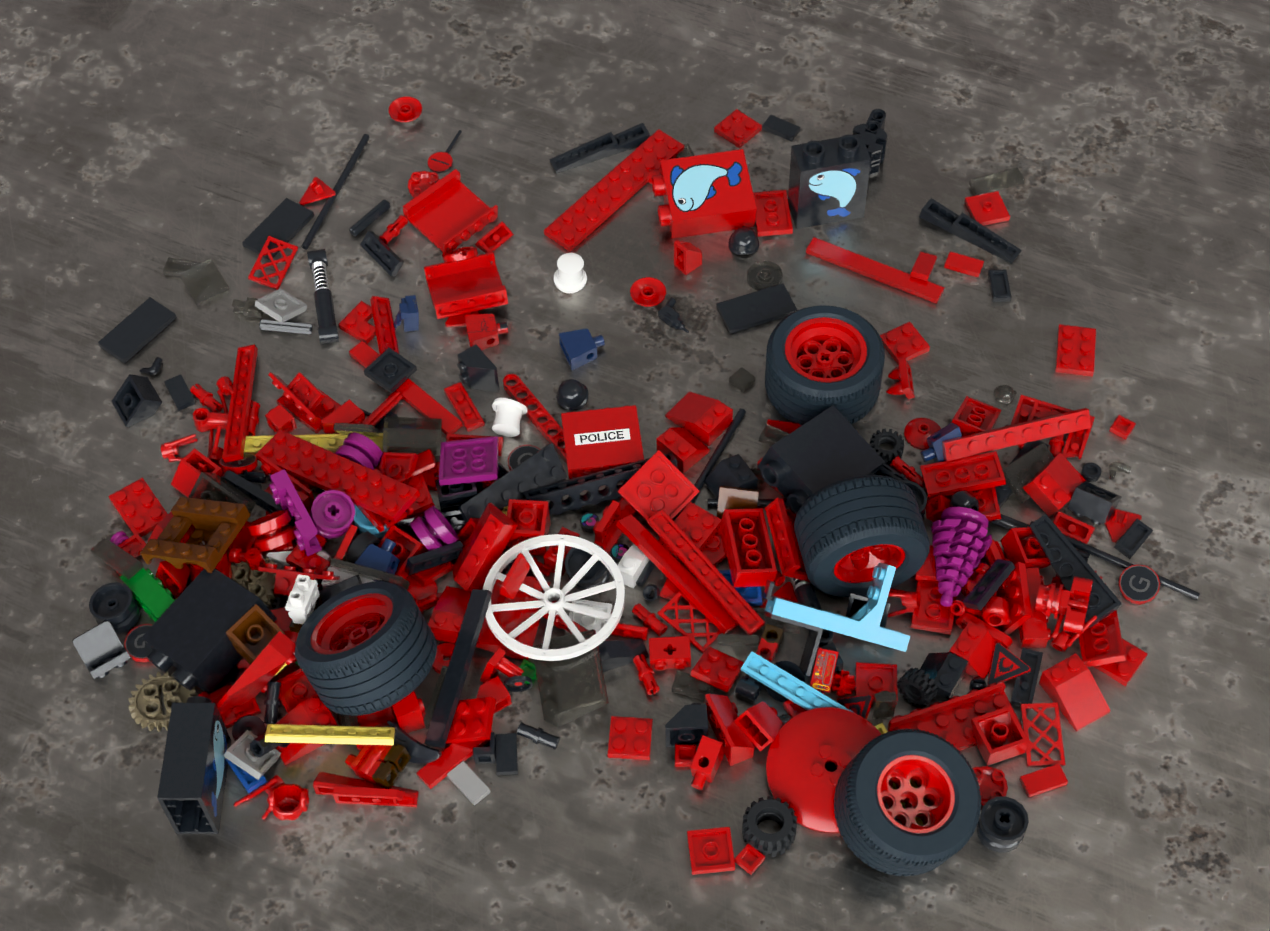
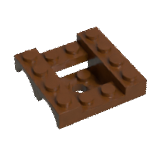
M180 496L171 509L173 517L158 539H150L140 554L146 564H150L153 558H160L171 563L175 568L182 569L184 567L183 563L199 565L208 573H212L250 517V513L245 504ZM193 523L195 530L186 543H179Z

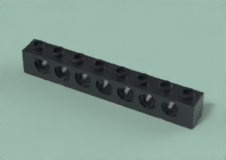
M672 453L664 454L678 469L674 455ZM650 458L524 491L525 500L533 501L550 500V515H559L570 509L578 510L582 506L596 505L608 499L615 500L621 496L617 491ZM624 480L623 484L617 485L619 481ZM606 485L603 490H599L601 486ZM587 490L586 494L580 495L582 491ZM569 495L567 499L561 500L563 496Z

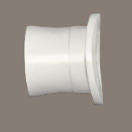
M575 253L561 255L557 260L558 269L554 273V284L564 293H576L587 282V274L583 270L584 261L581 256Z
M496 398L492 404V408L496 412L492 430L496 434L506 437L519 435L520 421L522 415L527 413L528 408L512 399Z

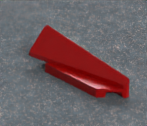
M319 772L313 781L316 794L333 795L336 803L417 807L419 795L417 790L397 786L385 789L366 780L326 772Z

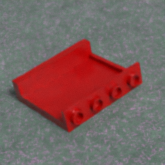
M776 498L765 507L782 575L810 582L806 575L802 557L799 558L789 523V519H792L794 525L796 514L785 508L783 499Z

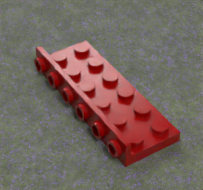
M1002 682L999 684L992 683L981 690H971L966 695L960 697L953 696L948 701L942 703L935 702L928 708L922 710L920 708L915 709L910 714L904 716L897 715L889 721L887 730L888 732L899 729L928 731L946 739L947 742L949 741L957 750L961 751L977 745L971 722L972 718L1010 706L1021 727L1022 724L1004 692L1005 684Z

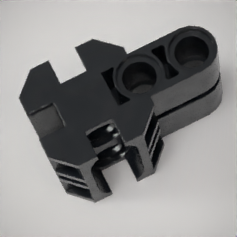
M882 109L872 110L866 124L854 126L853 135H862L871 158L869 176L879 173L880 163H883L885 159L888 135L884 131L886 113Z

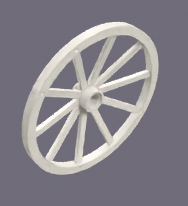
M562 534L530 538L506 551L490 569L483 590L492 592L496 580L498 579L503 582L506 578V575L501 573L502 570L521 553L529 563L531 570L545 592L542 593L522 583L519 590L540 600L491 605L490 599L485 615L490 630L503 645L522 656L546 661L564 660L580 656L596 648L614 631L622 616L625 604V587L621 572L607 552L588 540ZM559 545L553 588H550L529 551L539 547ZM565 546L578 548L590 553L592 557L560 590ZM598 559L606 566L614 579L612 582L567 595ZM616 588V603L612 614L568 603ZM541 608L509 634L500 627L493 615V612ZM564 610L607 620V622L595 635L585 640ZM545 614H549L542 649L527 646L514 639ZM555 615H559L579 644L567 648L549 649Z

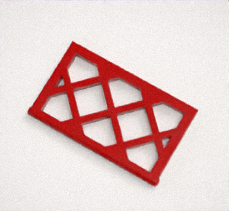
M268 236L248 279L278 290L298 250V246ZM270 242L276 243L278 246L271 250L268 249ZM287 248L292 249L291 255L286 257L283 250ZM280 251L283 258L274 260L271 253ZM268 255L271 262L261 264L263 256ZM285 261L286 266L284 270L279 271L276 264ZM273 265L276 272L267 275L264 268ZM256 270H261L263 277H255ZM276 276L279 277L277 284L271 283L269 280Z
M679 591L657 614L681 635L689 636L690 642L704 653L722 632L718 630L716 633H709V623L712 622L706 616L705 619H693V609L700 610ZM682 596L689 602V605H678L677 600ZM667 610H675V619H670L664 613ZM678 610H689L690 619H679ZM679 623H690L691 633H686L679 627ZM694 623H705L706 633H694ZM695 637H706L707 643L702 647L695 640Z
M1058 702L1021 704L1022 726L1026 737L1029 740L1028 729L1030 727L1040 734L1034 743L1030 740L1026 749L1027 767L1052 766L1058 763L1065 766ZM1046 708H1054V720H1051L1043 713ZM1026 709H1033L1038 713L1032 721L1027 719ZM1039 716L1050 723L1044 731H1041L1033 724ZM1052 726L1057 729L1058 740L1056 742L1046 735ZM1042 737L1053 745L1046 753L1036 746ZM1054 748L1059 750L1060 760H1053L1048 756ZM1032 749L1043 756L1040 761L1031 760Z

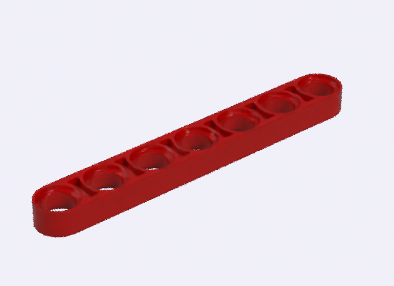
M516 374L506 375L503 378V386L513 400L526 407L529 405L537 406L535 410H528L525 415L549 443H553L556 452L567 464L565 448L558 446L559 443L564 442L563 429ZM510 380L517 382L513 386L507 385V382ZM521 392L527 394L524 398L517 397V394ZM540 417L547 418V421L544 423H540L537 420ZM555 429L558 433L556 435H549L548 431Z

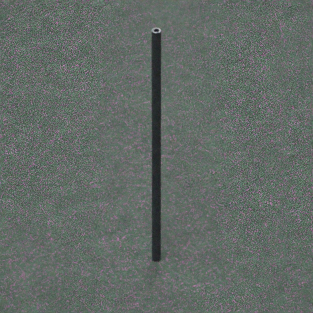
M739 409L694 484L699 491L746 414L744 409ZM684 508L675 516L674 520L679 516V514L684 510ZM651 560L648 561L636 581V585L639 587H643L655 567Z

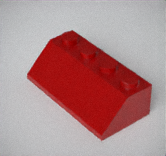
M488 503L452 568L454 581L466 591L483 589L490 569L502 555L518 526L492 503Z

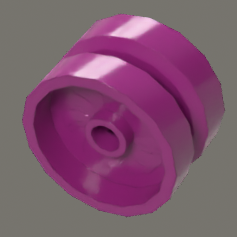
M355 432L349 433L343 445L339 446L335 452L337 455L372 470L379 465L383 455L380 448L372 440Z
M328 490L319 494L313 501L309 516L318 530V535L334 539L346 534L350 525H352L355 507L351 498L345 493L337 490Z
M431 506L424 512L426 520L422 517H417L410 522L413 531L429 551L445 546L444 543L448 545L459 540L454 528L434 506Z

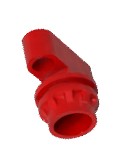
M1074 576L1071 591L1063 590L1064 584H1060L1059 588L1056 587L1057 583L1040 584L1035 610L1041 611L1048 617L1054 614V619H1057L1059 614L1066 615L1063 631L1082 634L1093 580Z

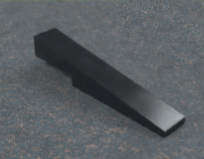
M640 123L614 136L612 132H609L549 160L557 174L639 147L650 137V133L644 123Z
M932 198L922 208L919 215L920 218L1011 264L1022 251L963 212L959 216Z

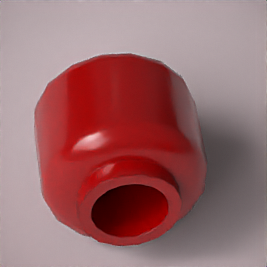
M992 596L982 608L983 620L991 626L1005 624L1009 618V603L1007 600L999 596Z

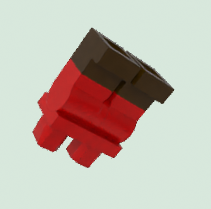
M357 744L356 748L360 751L357 756L350 754L346 758L345 763L355 772L357 777L363 778L382 788L391 789L400 776L398 772L402 773L411 756L406 748L399 744L397 746ZM402 757V762L398 764V760ZM389 774H390V775H391V778H390V780L387 782L386 779H387V777H388Z

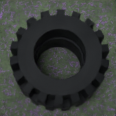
M767 796V800H764L763 797L758 798V803L753 801L751 806L746 808L743 815L742 834L744 842L749 843L765 857H767V854H771V857H776L778 852L780 855L784 854L785 848L789 850L795 841L797 830L795 811L793 808H789V804L786 801L781 803L780 798L772 800V796ZM764 820H773L782 829L776 833L768 834L761 831L757 825Z

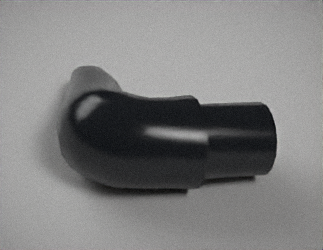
M156 357L151 367L142 368L139 371L151 376L156 375L161 368L163 360L160 357Z

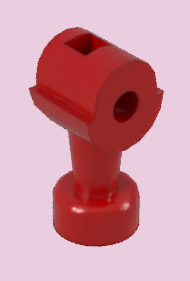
M233 547L229 551L228 558L232 563L246 562L252 571L258 570V567H265L266 562L258 548H251L246 553L237 547Z
M985 563L978 564L976 568L977 576L966 584V597L990 569L989 565Z

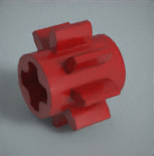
M841 670V673L835 672L831 690L837 692L838 696L845 697L846 694L851 695L856 687L855 676L849 675V671Z

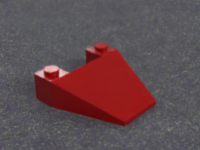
M279 631L216 704L218 711L222 712L255 698L260 691L264 694L268 689L267 683L285 663L289 666L295 659L296 644Z

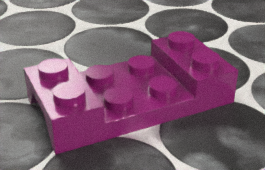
M285 469L270 475L272 483L269 486L273 493L274 502L276 505L280 504L283 510L288 508L290 515L296 519L294 534L300 551L304 550L307 556L321 551L322 547L315 536L318 530Z

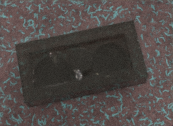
M677 670L672 685V692L705 700L706 694H714L716 687L690 676V673Z
M881 691L874 695L871 712L872 720L892 719L894 717L897 702L896 692Z

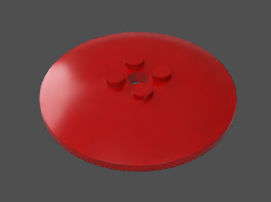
M814 708L791 718L780 728L775 740L770 745L767 755L766 776L774 800L780 798L781 803L786 801L789 804V808H793L795 811L794 815H796L799 825L823 833H840L834 814V795L838 780L843 770L861 749L871 740L882 734L862 716L841 708ZM833 762L836 764L837 769L834 772H829L826 770L825 764ZM889 781V786L891 788L893 786V782Z

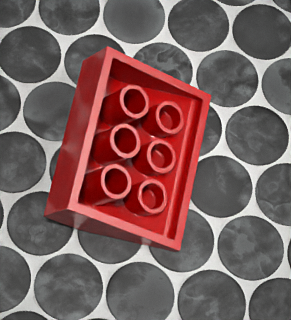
M525 577L523 584L545 593L537 578ZM497 579L492 590L491 605L538 601L540 599L521 590H518L513 600L500 594L503 582ZM541 608L493 612V615L500 627L509 634ZM484 618L476 644L477 648L494 653L498 648H501L506 652L504 656L522 661L529 659L503 645L494 636L486 622V618ZM540 619L514 639L522 644L533 647Z

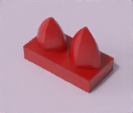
M906 358L899 359V366L895 367L888 374V377L901 381L893 384L886 393L891 395L905 394L907 399L915 398L911 367Z

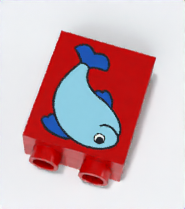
M743 149L660 161V175L652 176V188L655 197L663 196L665 205L658 206L659 223L661 227L669 226L672 239L731 231L740 227L752 228L755 226L757 208Z

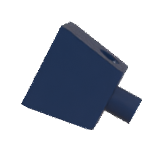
M588 329L559 333V344L571 370H575L597 358V347L605 345L602 335L592 337Z
M950 423L927 438L929 448L920 452L923 461L927 462L932 459L935 463L946 461L944 460L942 441L962 437L959 426Z
M386 538L381 548L370 544L352 566L351 570L375 582L392 583L399 564V559L392 554L396 543Z

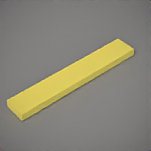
M268 724L265 733V742L394 745L395 738L394 727Z

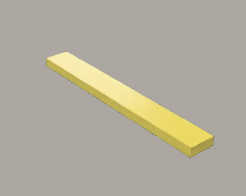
M360 433L372 440L382 452H389L390 433ZM349 434L294 436L335 453L339 446L343 445L344 440ZM274 435L246 436L244 452L255 455Z

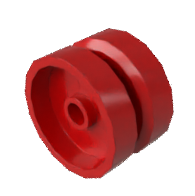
M287 509L270 513L247 525L250 535L259 536L254 541V544L260 552L277 548L296 538L294 534L295 526L287 525L292 519Z

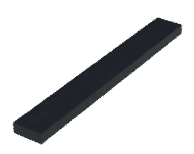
M472 589L424 742L429 747H445L492 596V592L489 590Z

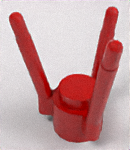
M224 376L218 379L216 385L219 388L217 393L223 405L224 413H228L224 395L229 396L235 392L232 389L233 383L230 378Z
M221 426L217 427L214 446V429H210L207 458L218 466L219 460L223 455V448L218 447Z
M196 434L161 444L162 457L164 459L168 458L169 462H180L183 458L176 457V455H179V447L197 442Z
M891 588L888 596L900 597L902 606H906V608L891 612L888 617L908 612L914 613L915 608H919L921 605L920 593Z
M1059 614L1055 629L1050 635L1053 638L1051 646L1061 653H1064L1068 647H1071L1073 642L1081 635L1077 633L1074 635L1072 632L1066 633L1064 631L1058 633L1064 617L1063 614ZM1096 615L1084 625L1083 632L1097 619Z
M275 775L264 785L242 797L233 805L238 806L264 790L269 794L270 788H275L285 783L278 775ZM268 808L263 814L262 819H266L271 811Z

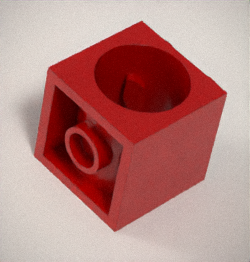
M509 499L507 516L518 526L507 544L508 547L512 548L530 538L549 535L550 513L548 501ZM548 546L530 550L529 553L531 555L544 556Z

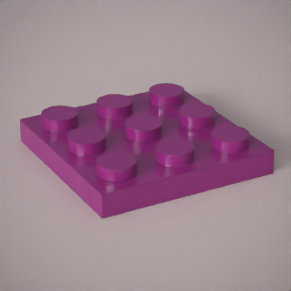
M498 436L441 442L440 486L497 480Z

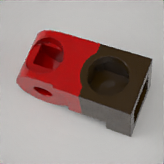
M766 624L756 654L773 663L775 654L784 638V629Z

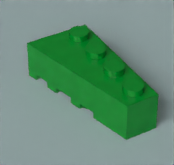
M138 564L122 575L120 579L132 591L134 598L140 607L142 606L150 619L156 622L176 599H173L174 596L168 588L163 589L164 586L158 578L154 579L155 577L149 568L144 569Z

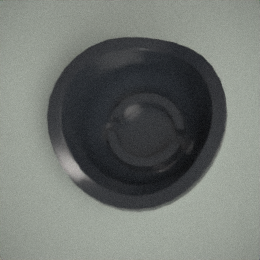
M740 227L732 233L728 245L734 254H753L759 248V240L754 230L749 227Z
M565 380L559 386L556 399L565 410H580L588 401V388L577 380Z

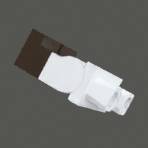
M300 574L295 580L296 582L285 606L286 611H289V617L292 619L289 626L290 631L299 633L308 617L322 605L317 581L311 580L309 576Z

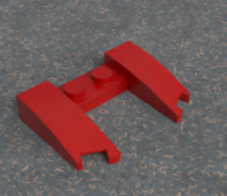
M1021 395L1011 425L1074 410ZM1090 415V424L1092 428L1095 417ZM1091 428L1069 433L1062 453L1066 459L1071 457L1082 458ZM1025 443L1019 444L1018 447L1022 449Z

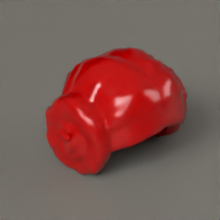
M282 784L275 788H270L267 799L269 804L268 810L273 811V814L279 820H296L302 812L308 811L309 790L297 784Z

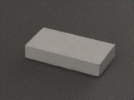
M464 761L447 773V777L474 806L491 793L490 789Z

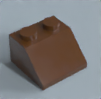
M257 604L225 632L236 651L250 665L279 631L285 634Z

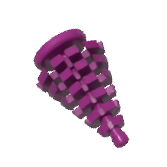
M947 508L942 512L941 520L933 522V526H931L932 545L935 547L933 555L936 556V579L939 581L938 591L943 594L940 604L944 607L952 605L953 597L959 595L962 590L961 588L973 574L972 570L978 566L992 543V535L986 536L989 520L985 515L970 508Z

